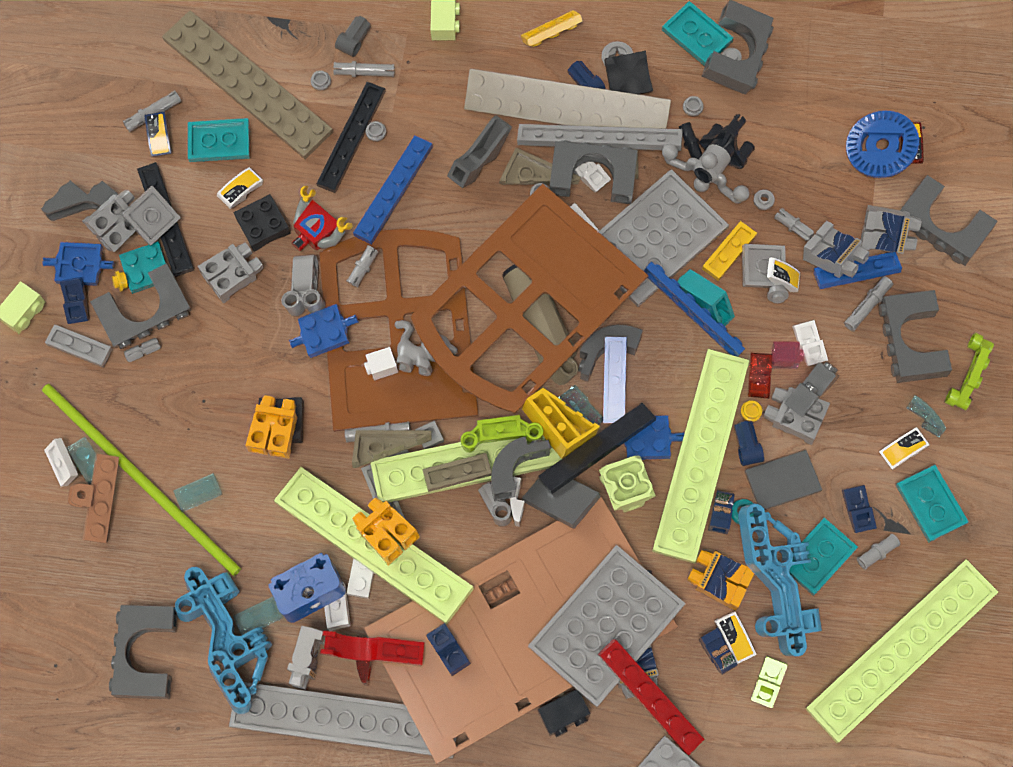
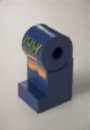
M717 490L708 531L728 534L733 512L734 493Z
M716 628L701 637L699 642L719 673L723 675L738 665L725 643L719 628Z

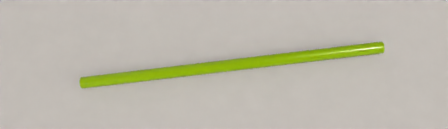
M47 384L43 387L42 392L107 455L119 457L118 465L231 575L236 576L240 572L241 568L52 385Z

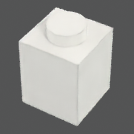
M390 347L366 354L368 362H365L364 365L367 374H372L374 380L398 373Z

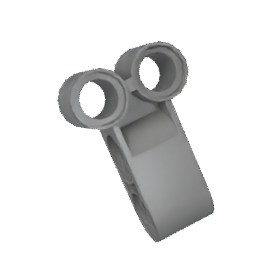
M316 255L294 256L291 291L284 293L281 299L283 306L292 316L301 315L305 309H308L310 313H314L326 307L325 301L317 291L318 259Z

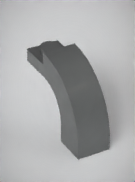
M612 325L596 331L583 344L580 350V358H582L578 371L581 372L580 379L586 382L589 381L596 361L605 353V337H627L626 353L635 356L643 330L628 325Z
M522 437L512 441L500 451L494 461L491 475V491L494 502L516 497V486L513 478L514 470L525 461L549 456L551 449L549 440H536L527 444L526 438Z

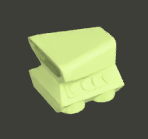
M632 456L606 465L599 470L601 474L599 479L607 490L614 510L622 509L623 512H628L644 506L647 500L655 497L652 484L640 456Z

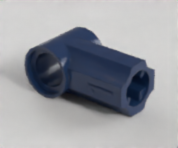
M582 60L574 62L568 69V74L577 85L606 89L601 78L597 75L594 76Z
M743 421L734 425L741 465L746 466L764 462L763 448L758 443L753 422Z

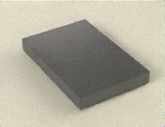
M807 450L745 470V475L756 503L761 505L764 510L822 491Z
M538 478L522 499L526 504L575 529L600 499V494L575 480L570 481L551 494Z

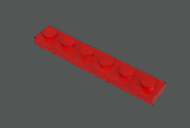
M613 639L597 654L686 755L689 756L705 740L616 639Z

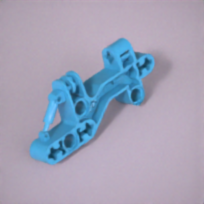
M751 504L743 506L739 511L738 517L745 562L750 570L771 591L774 615L761 617L756 621L755 630L762 637L778 636L779 648L783 655L801 656L807 649L805 633L822 631L819 608L801 610L798 585L789 573L792 565L811 563V559H807V554L810 553L806 551V546L809 545V542L801 543L798 533L793 532L779 520L775 521L771 514L765 512L761 505ZM767 520L773 524L772 527L787 538V545L771 546ZM753 532H756L758 535L757 542L752 538ZM778 551L782 554L781 562L776 557ZM756 557H760L761 561L757 562ZM768 621L771 623L770 632L766 630V623Z
M191 567L184 575L185 584L189 592L178 598L175 603L177 616L183 622H190L201 615L204 616L212 630L208 655L210 673L232 710L237 714H245L251 709V696L257 693L256 686L258 681L261 680L265 664L268 660L266 651L272 646V643L266 641L267 636L262 634L264 631L262 627L255 628L242 636L234 635L233 620L223 604L236 597L240 591L228 572L208 580L200 568ZM192 579L199 580L200 587L197 588V584ZM184 606L192 607L188 612L181 611V608ZM247 643H249L250 647L252 648L251 650L248 649ZM237 649L244 650V653L240 656L233 654ZM257 658L252 676L253 684L247 689L236 669ZM219 661L220 664H223L224 671L222 673L220 667L215 662ZM227 679H234L236 681L232 686L224 684ZM237 692L241 700H245V703L241 704L240 702H237Z

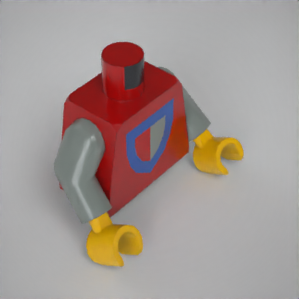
M303 186L300 190L302 198H300L293 221V227L298 237L292 242V245L300 252L308 244L316 251L321 248L336 246L345 234L344 230L352 229V223L344 225L347 217H340L336 220L314 200L310 202L309 198L314 197L316 191L311 189L308 195V186Z

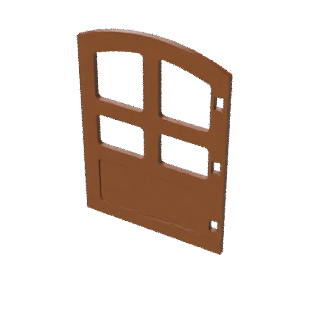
M542 183L410 317L426 350L451 379L480 400L516 414L522 408L526 399L536 393L648 278V275ZM496 253H502L532 280V283L512 303H507L477 276L478 271ZM621 287H624L627 291L618 299L614 294ZM462 288H467L497 318L460 356L456 357L442 340L432 322V318ZM543 294H548L579 322L578 326L559 345H554L523 317V314ZM509 329L519 335L544 359L513 392L484 380L470 370L483 354ZM577 333L581 338L572 346L569 340ZM531 380L536 385L526 394L522 388Z
M420 229L380 231L372 245L357 237H352L319 253L325 308L337 304L344 319L355 314L358 320L387 317L389 319L391 345L389 347L398 370L396 374L377 380L373 379L372 374H367L364 365L365 362H368L366 354L385 348L346 352L343 350V346L328 351L327 358L334 432L345 431V429L385 425L387 422H390V424L409 422L411 424L478 416L476 396L469 392L463 393V388L451 379L436 362L429 361L432 367V373L429 376L419 374V367L414 365L411 372H403L399 370L400 363L396 362L398 357L397 346L402 334L405 332V328L397 329L395 322L404 320L405 315L413 314L430 297H402L398 248L416 247L444 252L449 278L456 271L450 270L449 261L457 260V269L462 265L459 237ZM367 245L373 247L374 250L381 249L383 251L387 298L383 301L341 305L339 303L337 264L363 254ZM462 288L440 310H449L452 313L454 338L450 340V344L457 348V353L454 355L456 357L460 356L471 345L465 288ZM463 319L464 331H457L456 321Z

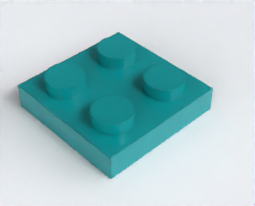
M159 242L119 255L132 294L154 287L148 272L166 264Z

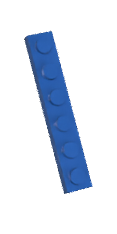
M414 135L354 230L353 234L355 237L371 245L373 244L432 150V143Z
M652 261L644 270L648 275V279L728 354L738 357L745 350L742 342L737 337H732L722 323H717L706 308H701L691 294H686L676 280L670 279L660 265H655Z

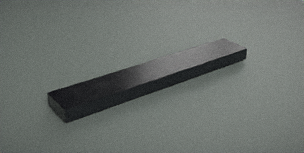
M366 82L316 183L318 187L333 193L337 192L366 133V128L371 123L386 92L385 88Z
M154 162L137 168L144 191L153 186L172 207L157 163ZM176 222L160 236L174 277L194 271L178 222Z
M643 403L639 404L538 476L539 480L551 494L555 493L655 422L656 417Z

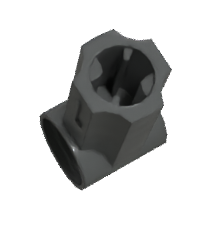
M356 16L346 32H342L338 36L335 48L355 57L360 50L361 41L371 28V24L366 18Z

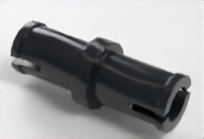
M684 123L679 126V129H682V137L685 142L684 147L688 149L691 158L699 160L702 156L699 146L700 140L696 138L691 123Z

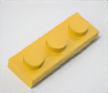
M572 10L522 34V41L529 47L538 46L542 43V40L557 37L560 34L559 32L577 27V24L582 22L581 15Z
M740 221L706 261L702 270L719 281L742 254V246L750 244L757 236V232Z

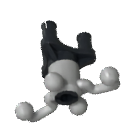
M736 114L729 125H726L724 128L716 123L707 135H703L699 144L705 152L699 160L689 158L686 163L676 159L678 149L675 145L667 144L663 147L662 155L667 164L684 171H694L697 177L694 180V188L698 192H705L708 190L710 183H715L720 192L734 203L739 204L748 199L749 190L746 186H737L732 191L726 186L727 179L722 174L727 165L737 169L744 168L748 157L755 150V146L749 141H745L740 149L737 146L738 132L746 123V119L743 116L738 121L741 116L740 114Z

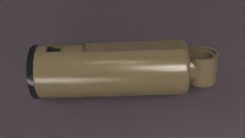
M515 265L507 268L502 274L513 301L532 283V280ZM543 294L523 314V317L554 345H559L569 335L554 300L548 294ZM535 351L538 360L541 364L544 359L540 354H538ZM576 352L551 377L556 384L565 385L577 374L578 365L573 360L577 354Z

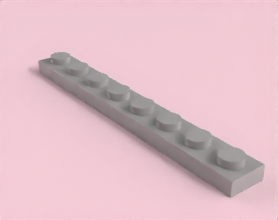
M519 124L517 144L555 146V141L568 140L571 143L578 144L586 142L595 146L610 145L613 148L629 147L643 150H662L665 145L673 144L677 147L678 151H681L682 129Z

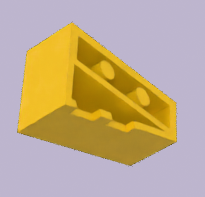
M542 388L526 399L522 410L532 423H538L542 426L544 438L549 440V444L560 458L563 459L593 438L600 426L596 423H591L582 417L583 414L573 411L565 405L564 401Z

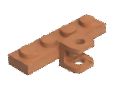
M96 454L91 485L76 484L69 488L68 504L74 507L87 508L83 541L106 543L119 457ZM77 492L81 493V499L77 497Z

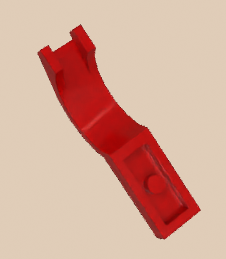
M323 631L322 636H325L324 649L320 650L322 655L357 661H381L422 666L425 642L383 637H352L332 631Z

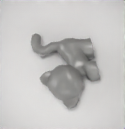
M404 320L396 321L395 327L397 329L405 328V332L402 334L397 346L398 357L396 362L400 363L399 370L411 372L414 365L419 367V374L424 376L431 375L432 367L429 361L435 362V360L426 350L423 343H421V346H416L409 341L414 331L413 326L410 322ZM438 331L446 346L455 355L457 348L450 344V341Z

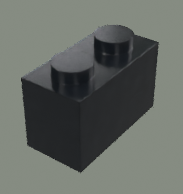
M577 690L537 709L549 736L555 735L556 738L567 733V728L574 724L576 727L587 723V718L591 714L582 695Z

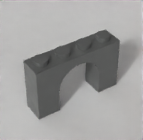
M729 0L722 9L718 25L738 33L745 39L749 47V57L746 60H734L713 51L706 60L702 77L745 95L750 89H754L758 82V78H756L757 72L760 71L763 65L762 55L766 53L768 48L767 38L771 36L774 29L771 26L774 18Z
M568 140L555 141L549 189L557 196L570 197L572 175L576 168L586 162H597L606 166L612 174L611 202L631 204L638 150H633L629 147L613 148L610 145L595 146L586 142L578 144L571 143Z
M927 175L900 211L910 212V216L921 219L920 231H913L917 237L931 243L936 250L949 255L954 262L966 266L998 221L982 210H979L970 224L962 231L950 233L939 229L931 220L930 208L940 196L945 186Z
M167 263L148 272L159 294L160 304L155 315L146 321L133 322L126 319L110 292L90 301L113 347L124 349L132 344V340L138 337L140 340L151 335L150 331L156 328L158 330L166 328L170 325L169 322L175 318L179 321L189 316L188 312L191 311V308Z
M935 290L884 296L881 304H879L880 317H883L885 323L883 324V334L885 337L887 336L889 343L887 344V353L889 357H892L893 362L891 364V373L893 377H896L897 383L948 377L952 371L948 350L927 353L916 352L904 343L901 336V326L910 320L936 316L939 307Z
M120 606V611L116 614L118 633L114 635L116 653L115 656H112L111 667L114 669L113 678H110L109 691L112 696L116 698L170 700L172 677L168 674L141 673L136 671L131 664L130 651L136 639L145 633H176L178 616L175 607Z

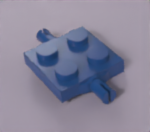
M60 242L56 258L44 257L42 261L43 266H55L54 281L56 284H60L62 280L82 277L84 285L98 286L101 269L114 270L115 266L114 261H102L103 246L101 244Z
M335 304L298 318L301 329L300 336L289 340L292 348L304 344L308 356L312 358L349 344L347 327L359 323L356 314L344 319L339 306Z
M655 416V422L624 443L627 458L640 456L642 460L670 459L671 443L683 441L684 432L671 433L668 416Z

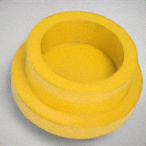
M115 271V276H112L113 286L122 292L123 289L128 288L126 275L124 272L119 273V271Z
M747 401L742 405L741 416L746 421L755 422L760 419L762 407L758 402Z

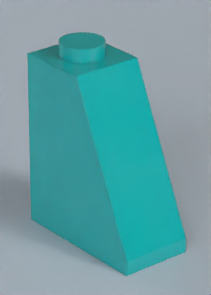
M691 269L677 281L681 289L686 294H691L701 308H706L717 323L720 322L726 326L735 317L727 292Z

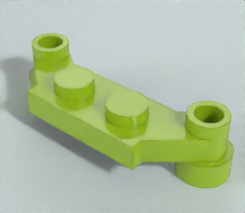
M976 332L972 335L967 348L976 351L960 391L951 388L944 403L952 407L955 405L963 410L968 409L971 403V398L969 397L974 388L978 389L983 377L980 375L982 370H985L989 365L990 359L988 356L993 349L994 343L983 339V336Z
M520 415L477 420V426L472 431L465 432L461 436V446L465 452L471 453L482 443L519 439L525 437L531 443L542 438L543 428L538 423L529 424L520 418Z

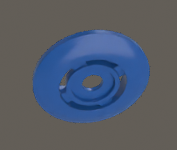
M877 111L864 116L852 127L846 141V152L852 166L860 173L873 178L891 177L904 171L913 162L919 149V135L915 125L905 115L894 111ZM868 136L867 141H866V150H867V151H863V149H862V147H863V142H864L865 138ZM902 136V138H903L902 150H901V152H898V151H899V148H900L899 138ZM881 139L889 142L888 147L884 150L876 147L877 142Z

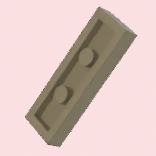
M486 453L422 469L428 492L492 475Z

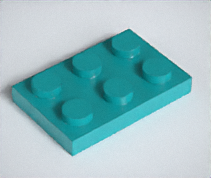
M690 1L662 26V31L704 66L707 58L713 51L721 53L734 39V37Z
M248 118L188 122L189 162L250 159V121Z
M936 465L896 484L898 491L928 543L969 522Z
M825 517L801 542H809V545L806 546V551L810 553L807 554V559H811V563L792 565L789 569L792 578L813 596L858 548L857 545Z

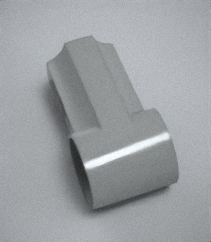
M491 482L483 485L478 492L491 513L495 524L507 526L512 520L511 508L505 499L494 502ZM504 510L508 514L504 518H499L496 516L497 512Z

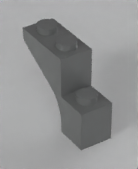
M497 115L494 116L469 150L460 158L454 160L447 177L461 188L474 183L482 167L497 158L512 126Z
M70 180L59 188L58 193L44 203L41 210L49 220L55 221L85 210H97L113 194L118 195V193L101 181L99 184L94 185L87 195Z
M819 362L805 381L797 386L784 404L801 417H804L817 400L840 377L836 373L838 369L829 362H825V364Z

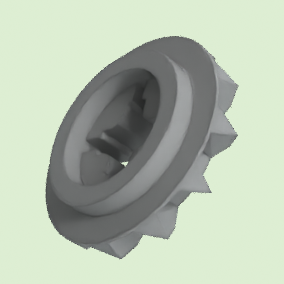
M619 41L606 45L601 57L604 66V59L615 56L616 51H618L619 56L633 53L631 47Z

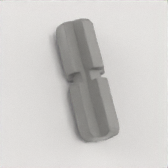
M157 338L141 343L142 346L140 347L137 345L124 351L126 360L132 362L143 357L145 353L148 355L159 350L161 347Z

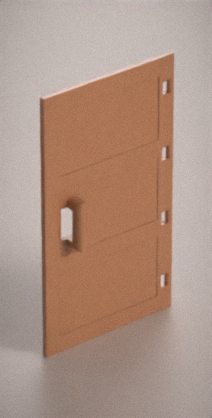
M600 497L575 529L560 521H556L459 575L460 578L472 585L474 589L446 626L471 664L454 676H451L426 636L444 624V622L416 602L412 601L364 628L369 638L383 637L425 642L422 666L390 662L382 663L436 764L573 687L529 649L528 645L616 545L641 565L602 497ZM506 571L509 572L511 579L482 594L479 586ZM519 590L520 593L493 609L490 608L491 604ZM674 619L655 640L678 628ZM527 698L531 704L518 711L515 704ZM466 733L469 739L456 746L453 739Z

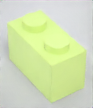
M431 0L432 40H456V33H459L460 30L459 20H456V15H460V3H456V0Z
M20 281L0 305V321L20 334L22 330L29 326L30 320L34 315L43 309L45 301L40 294Z

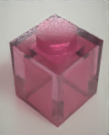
M773 342L771 347L772 369H798L800 362H803L804 351L800 349V342Z

